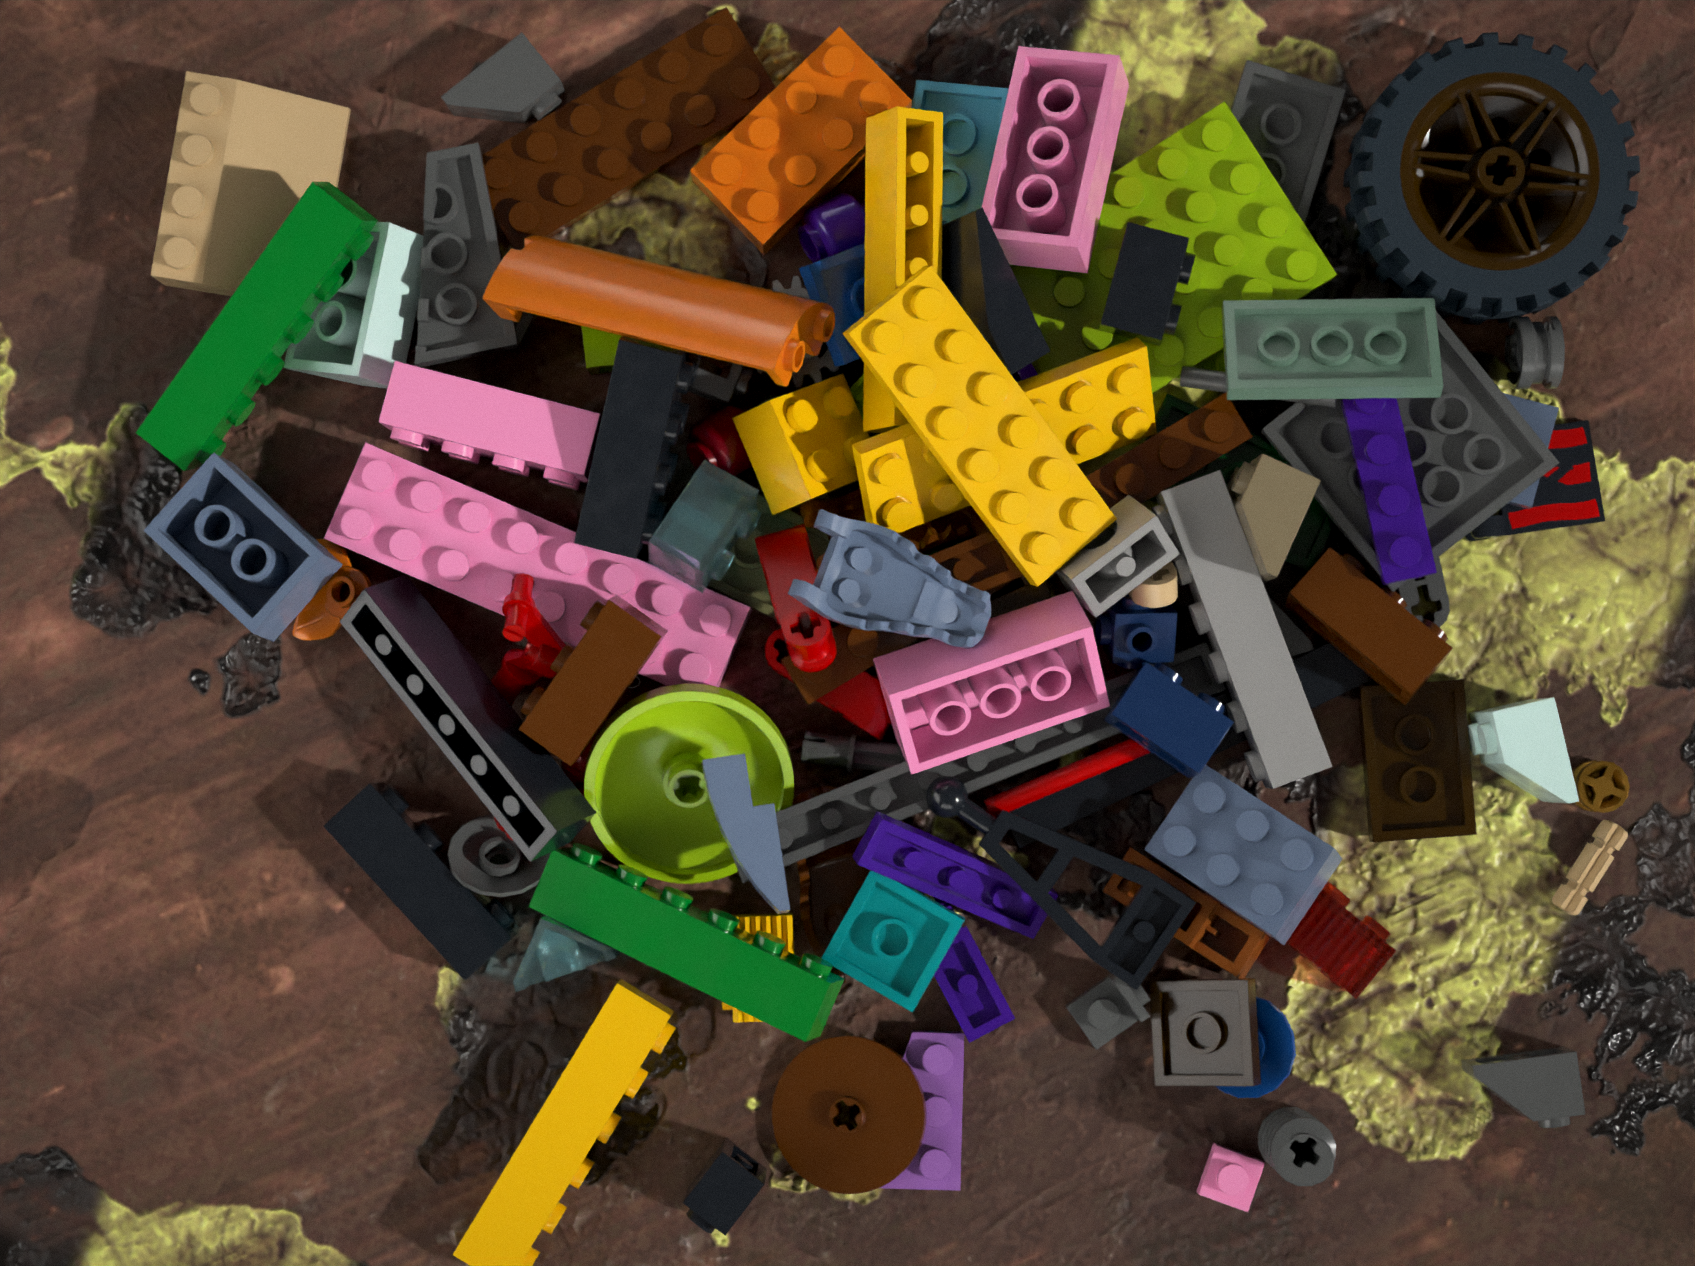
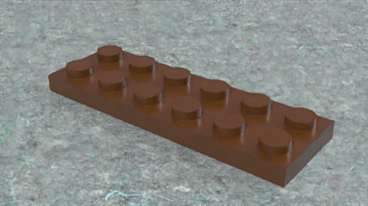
M727 7L482 155L493 215L513 249L522 250L525 247L524 238L529 236L553 237L736 126L776 88Z

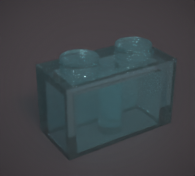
M703 460L650 539L649 563L703 593L712 578L720 581L727 572L734 557V553L730 551L738 538L741 537L747 540L754 531L761 516V512L756 510L758 489Z

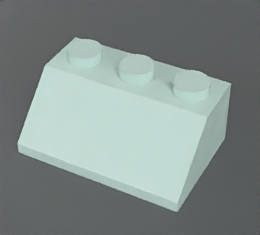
M377 222L370 231V234L374 236L371 245L358 260L353 261L350 259L340 274L344 278L340 289L328 302L324 303L321 301L310 316L314 319L312 328L299 343L293 344L291 342L287 349L283 368L357 385L387 389L394 362L406 363L418 307V298H420V262L423 235L390 222Z

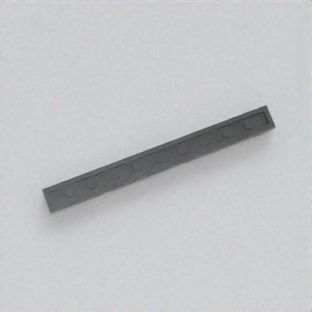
M1206 642L1174 654V662H1159L1179 674L1183 679L1180 685L1196 696L1202 692L1212 697L1226 690L1224 683L1218 684L1212 674L1207 655L1211 652ZM1137 670L1105 682L1110 707L912 775L905 761L776 812L784 867L864 836L877 811L901 821L929 810L930 808L926 801L927 789L939 777L952 776L959 779L965 785L969 794L1122 733L1107 723L1104 718ZM729 848L742 883L748 882L749 879L736 862Z

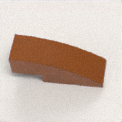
M1130 847L1122 860L1151 871L1196 902L1173 937L1236 978H1245L1270 937ZM1113 873L1102 891L1127 907L1141 885Z

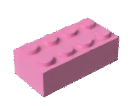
M1018 46L982 202L984 212L1009 265L1088 273L1129 88L1120 55Z
M395 361L379 423L392 431L390 438L399 441L398 444L428 452L431 443L442 446L441 451L448 453V457L460 461L479 464L480 456L493 459L492 464L498 466V470L529 477L530 469L544 472L543 478L548 479V482L551 484L578 490L580 482L588 483L602 416L596 412Z
M1073 590L990 618L983 638L972 648L951 646L932 638L873 658L895 738L911 775L1110 707L1093 628Z

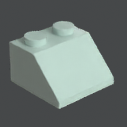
M1554 697L1528 699L1469 713L1472 723L1468 725L1469 747L1474 756H1480L1483 765L1543 802L1566 804L1579 802Z

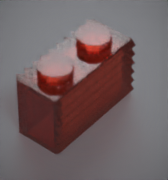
M1327 882L1286 944L1347 995L1357 999L1396 950L1386 942L1391 936L1389 931L1369 915H1366L1362 921L1356 918L1346 909L1351 900L1339 889Z

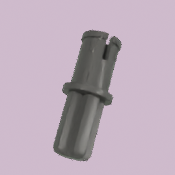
M806 730L804 734L805 740H803L801 763L847 768V773L853 774L854 768L879 772L905 762L898 744L858 739V733H852L851 737Z

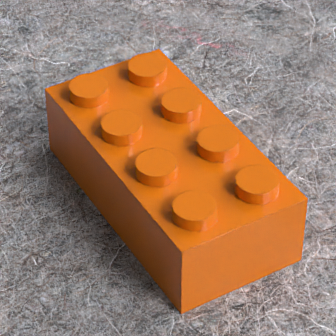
M839 26L690 170L693 183L765 255L803 218L807 209L817 205L866 158V118L896 106L911 108L912 100Z

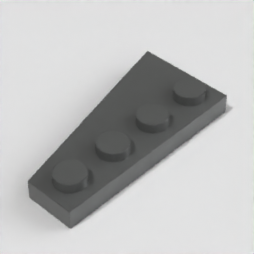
M479 143L427 152L423 211L424 236L423 247H421L420 298H418V339L415 348V365L417 367H425L520 348L515 322L500 318L482 299L493 273L502 260Z

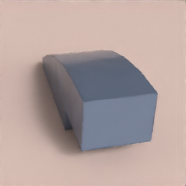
M745 753L702 760V769L709 800L720 831L736 862L756 891L777 914L788 913L790 911L774 803L753 806Z

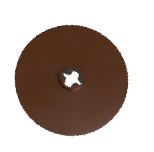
M849 1035L837 1036L819 1041L807 1047L786 1067L778 1081L773 1096L772 1125L778 1147L784 1158L803 1179L830 1192L859 1194L878 1189L890 1183L911 1164L919 1151L925 1134L926 1102L917 1076L909 1064L897 1052L885 1044L870 1038ZM842 1101L847 1106L857 1104L860 1108L861 1113L855 1117L858 1125L856 1128L850 1122L841 1125L838 1121L837 1116L843 1112L840 1105Z

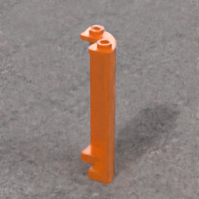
M538 235L524 238L525 247L522 250L512 248L509 250L493 273L482 298L503 319L519 322L522 313L527 312L764 370L775 384L786 387L790 382L792 373H797L800 370L805 353L818 356L822 343L830 340L835 327L834 309L824 302Z

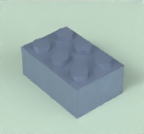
M213 453L143 530L248 630L273 642L343 565L239 467L216 453Z
M1205 765L1199 775L1192 778L1144 849L1155 860L1282 945L1286 944L1343 859L1335 848L1207 765Z

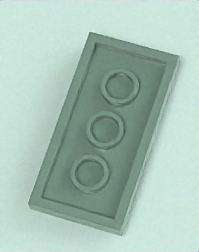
M1434 298L1223 301L1222 328L1227 400L1441 397L1443 376Z

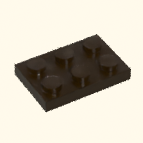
M1464 679L1425 682L1406 705L1401 703L1381 685L1357 687L1369 842L1477 835Z

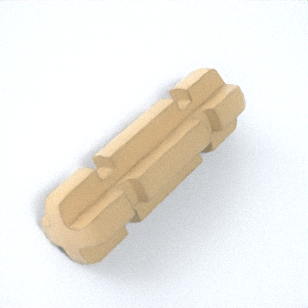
M1610 820L1600 822L1592 835L1595 839L1594 842H1587L1566 876L1569 880L1566 885L1561 884L1552 898L1554 905L1569 915L1576 916L1581 912L1588 901L1585 897L1586 893L1589 891L1593 893L1614 860V857L1611 855L1612 852L1615 850L1619 851L1628 837V833L1621 826Z

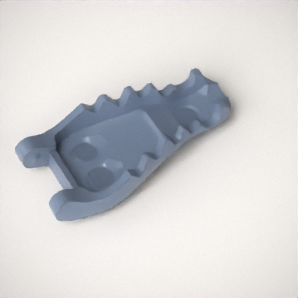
M823 509L819 510L814 527L830 535L831 539L814 584L793 579L788 595L828 620L851 628L865 631L893 632L913 637H929L951 646L967 649L979 643L984 636L991 617V595L988 592L953 578L948 569L936 562L934 558L920 553L913 542L900 536L894 530L869 522L843 518Z

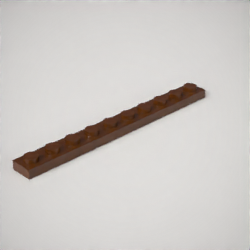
M1224 393L1086 477L1109 509L1127 495L1132 496L1142 504L1253 436L1231 400H1227V394ZM1014 580L989 589L986 592L991 595ZM840 624L832 629L837 654L834 661L826 669L811 673L801 671L794 666L790 655L781 659V662L806 704L809 705L874 665L873 658L900 650L920 637L885 631H865Z

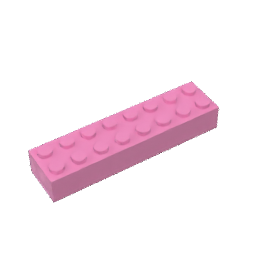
M366 442L324 536V539L503 616H505L502 611L503 601L511 592L512 578L519 573L528 574L533 577L535 582L531 597L535 601L536 608L562 641L569 642L573 646H577L587 632L586 629L580 626V623L594 603L599 599L606 604L610 598L617 594L668 630L639 672V674L667 686L692 683L719 687L752 612L751 607L637 558L634 559L575 544L576 532Z

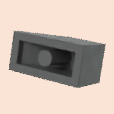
M521 32L443 94L441 98L454 116L526 124L534 117L537 120H541L556 110L562 102L559 97L565 93V89L559 77Z
M1562 1046L1461 1060L1462 1069L1465 1073L1522 1116L1533 1122L1538 1121L1540 1128L1567 1126L1571 1124V1116L1586 1115L1577 1052Z

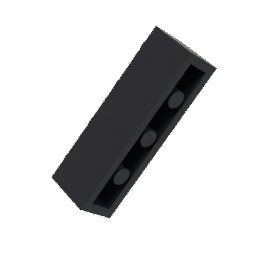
M369 783L323 827L464 980H467L517 935L510 927L515 922V919L497 899L493 898L488 903L481 894L464 887L454 877L447 857L439 850L445 845L443 840L427 823L423 822L419 826L415 824L404 812L410 806L409 803L392 785L387 784L382 788L379 783Z

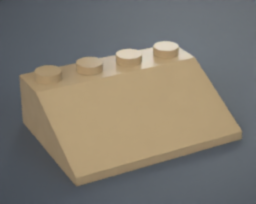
M186 71L151 276L165 286L232 296L312 182H330L338 188L351 113L350 108L238 79Z

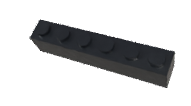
M407 575L365 588L340 620V623L530 862L570 843L597 812L548 751L519 730L524 721Z

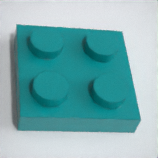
M870 870L821 958L830 962L833 967L913 1012L966 919L919 891Z

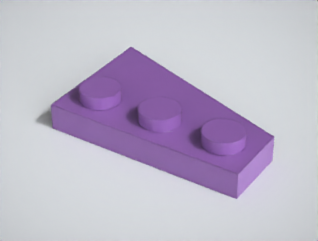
M912 1030L902 1058L914 1071L924 1093L927 1112L925 1134L918 1153L907 1169L893 1181L880 1188L960 1191L964 1032Z

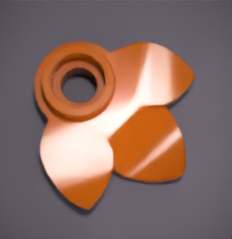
M326 539L316 540L343 565L297 615L293 627V636L301 640L315 641L333 636L342 625L340 620L365 588L371 587L370 580L366 574L359 569L352 568L347 550ZM347 583L350 588V595L345 601H342L340 599V590L343 584Z

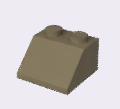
M1261 454L1250 463L1244 462L1241 468L1236 467L1226 486L1263 583L1278 576L1321 480L1265 454Z

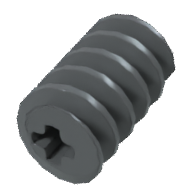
M1282 1107L1272 1111L1263 1120L1258 1132L1259 1150L1263 1159L1285 1181L1297 1186H1313L1325 1181L1333 1173L1336 1158L1335 1140L1331 1131L1309 1112L1298 1107ZM1295 1140L1303 1143L1298 1151L1290 1147Z

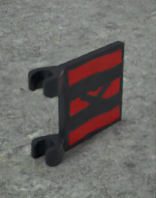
M1589 421L1554 425L1548 449L1560 463L1540 478L1532 508L1526 509L1506 504L1499 509V515L1490 516L1465 536L1466 540L1473 542L1502 536L1604 522L1605 516Z

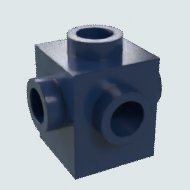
M1127 594L1104 611L1103 614L1096 617V643L1098 646H1102L1112 663L1127 669H1138L1146 662H1174L1177 612L1171 604L1159 608L1142 607L1135 604L1129 594Z

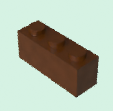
M1330 547L1290 591L1285 606L1401 703L1406 705L1451 652L1452 647L1446 643L1448 640L1447 635L1428 619L1420 621L1405 609L1407 606L1405 600L1396 591L1392 592L1385 585L1379 588L1365 576L1366 569L1357 559L1345 552L1339 555Z
M617 594L610 598L606 604L599 599L594 603L580 623V626L587 630L576 647L569 642L564 646L550 666V669L557 673L546 690L538 685L520 710L527 718L519 730L570 766L580 758L668 632V630Z

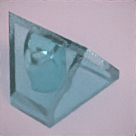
M544 916L539 920L513 980L515 991L518 992L528 988L530 985L542 981L547 982L560 976L586 969V966L604 960L606 962L617 958L620 954L618 950L548 916Z

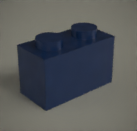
M1146 662L1137 669L1104 720L1191 779L1201 773L1234 722L1223 715L1226 708L1219 701L1202 692L1196 696L1182 687L1180 684L1183 679L1174 670L1161 663H1156L1153 667Z

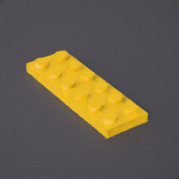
M931 265L923 266L842 333L1030 585L1037 587L1117 520Z
M1137 337L1017 382L1076 464L1157 434L1147 346ZM910 423L852 444L866 522L900 533L971 505Z

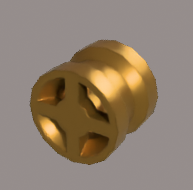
M1595 760L1582 762L1572 771L1579 802H1574V804L1582 810L1601 813L1614 811L1622 806L1628 797L1630 787L1628 777L1623 769L1613 762ZM1589 786H1591L1592 791H1593V793H1594V796H1593L1592 798H1591L1592 793H1591V791H1590Z

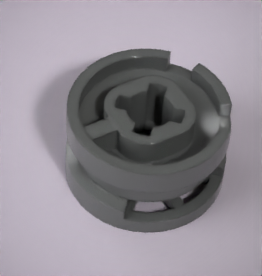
M1527 316L1511 318L1508 327L1509 329H1514V334L1506 335L1505 363H1509L1510 369L1513 371L1507 372L1506 375L1512 389H1528L1531 384L1542 383L1546 389L1557 388L1562 379L1565 360L1564 334L1559 318L1557 316H1546L1542 322H1531Z

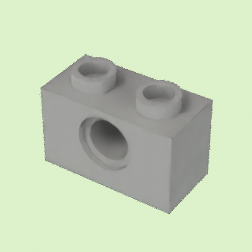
M1127 495L1110 508L1117 520L1055 572L1068 592L1073 590L1079 603L1094 617H1098L1180 554L1158 517L1130 495Z

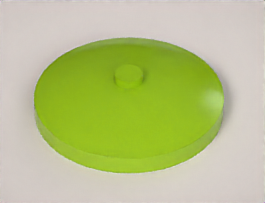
M685 683L664 686L645 692L619 708L604 723L590 747L584 771V797L597 812L590 819L591 825L599 840L615 858L626 866L637 869L656 880L678 884H695L719 880L737 873V868L720 831L709 800L702 769V760L745 753L753 806L774 803L775 812H779L791 807L794 797L792 762L783 736L762 709L743 696L724 688L705 684Z

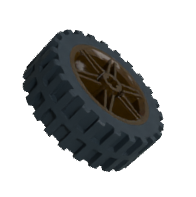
M1498 32L1482 33L1475 42L1464 44L1462 37L1448 41L1438 52L1432 55L1428 51L1416 58L1403 73H1398L1362 120L1364 122L1360 130L1353 137L1348 151L1353 154L1351 164L1344 171L1343 187H1350L1351 200L1345 206L1347 222L1356 220L1361 235L1354 242L1360 254L1362 255L1368 251L1371 253L1379 265L1373 271V274L1381 283L1390 278L1403 289L1398 298H1434L1435 309L1443 320L1453 314L1464 317L1463 324L1480 325L1487 319H1498L1499 324L1506 323L1513 317H1521L1529 313L1534 315L1583 286L1588 278L1599 272L1611 259L1608 256L1611 249L1623 241L1629 229L1627 225L1623 224L1625 215L1636 208L1639 192L1629 190L1630 179L1640 172L1639 156L1627 157L1625 143L1635 136L1631 122L1629 120L1618 125L1611 111L1620 102L1614 91L1610 89L1604 95H1601L1589 82L1597 72L1587 63L1577 71L1564 63L1563 60L1568 50L1556 44H1553L1544 53L1532 49L1533 36L1518 34L1511 43L1499 42ZM1499 118L1505 122L1507 131L1504 137L1499 138L1491 120ZM1446 138L1453 139L1458 145V153H1442L1440 148L1442 140ZM1534 151L1545 152L1549 159L1548 165L1529 164V155ZM1491 166L1498 168L1497 175H1504L1505 180L1499 185L1492 183L1494 176L1486 175V171ZM1437 190L1446 191L1448 201L1451 204L1448 208H1441L1435 203L1434 193ZM1534 202L1540 206L1542 215L1539 219H1531L1526 203ZM1477 223L1491 225L1493 235L1490 239H1482L1476 235L1474 228Z

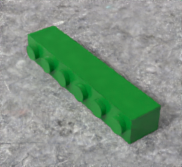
M312 182L136 431V434L183 471L200 468L213 453L220 456L227 445L222 439L232 425L235 427L239 426L250 415L256 404L251 398L261 384L265 386L270 384L280 373L285 364L281 356L291 342L293 344L299 343L312 328L314 319L310 316L321 301L324 303L328 302L340 289L344 281L340 274L350 259L356 261L367 251L374 239L370 231L378 220L330 182Z
M574 843L572 847L560 848L551 852L529 904L530 908L804 1042L821 1036L845 979L831 972L833 965L830 962L809 953H804L802 958L784 950L786 942L763 931H757L753 935L737 927L740 922L739 919L733 915L713 908L707 913L692 906L693 897L687 893L667 886L661 891L646 883L648 876L643 872L626 865H619L615 869L601 862L603 855L599 851L586 845Z

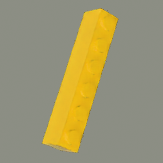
M896 106L866 118L864 315L923 266L931 265L942 280L943 112ZM864 363L863 432L884 433L908 424V420Z
M622 979L616 984L454 1251L453 1256L470 1266L533 1265L540 1252L534 1249L532 1245L541 1230L552 1234L567 1207L561 1204L559 1200L569 1184L579 1189L595 1163L586 1156L596 1139L606 1144L622 1117L613 1111L622 1096L626 1095L633 1100L649 1072L641 1068V1065L650 1050H653L660 1055L676 1027L668 1023L674 1012L672 1009Z

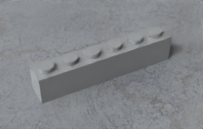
M1221 471L1213 472L1160 492L1155 496L1158 506L1153 507L1152 512L1158 517L1180 553L1172 560L1177 569V580L1181 586L1188 584L1193 595L1195 604L1189 605V612L1198 634L1207 633L1214 652L1207 655L1209 666L1218 684L1225 682L1232 702L1226 704V710L1229 719L1234 722L1232 726L1236 733L1244 731L1251 751L1244 753L1253 780L1255 782L1262 780L1265 788L1274 789L1333 767Z

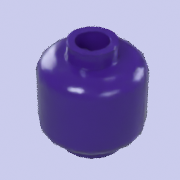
M840 193L805 211L802 226L798 229V237L805 254L813 263L865 243V201L859 203L852 195Z

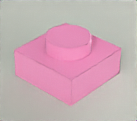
M1213 1142L1196 1192L1201 1196L1248 1212L1265 1162Z

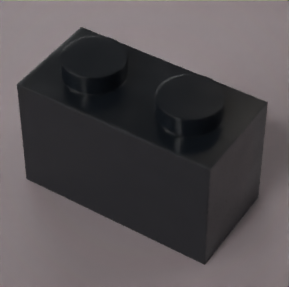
M1128 222L1100 323L1101 331L1131 339L1137 337L1143 342L1158 346L1161 344L1164 333L1174 336L1182 307L1180 304L1172 303L1177 283L1188 285L1196 254L1186 252L1189 242L1188 237Z
M726 1137L688 1187L683 1204L690 1208L686 1213L687 1217L707 1233L711 1234L716 1228L726 1236L764 1186L767 1168Z

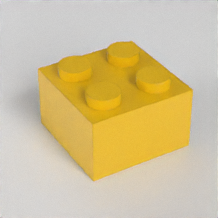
M844 374L774 398L732 418L772 515L858 481L852 444L870 437L868 432H863V420Z

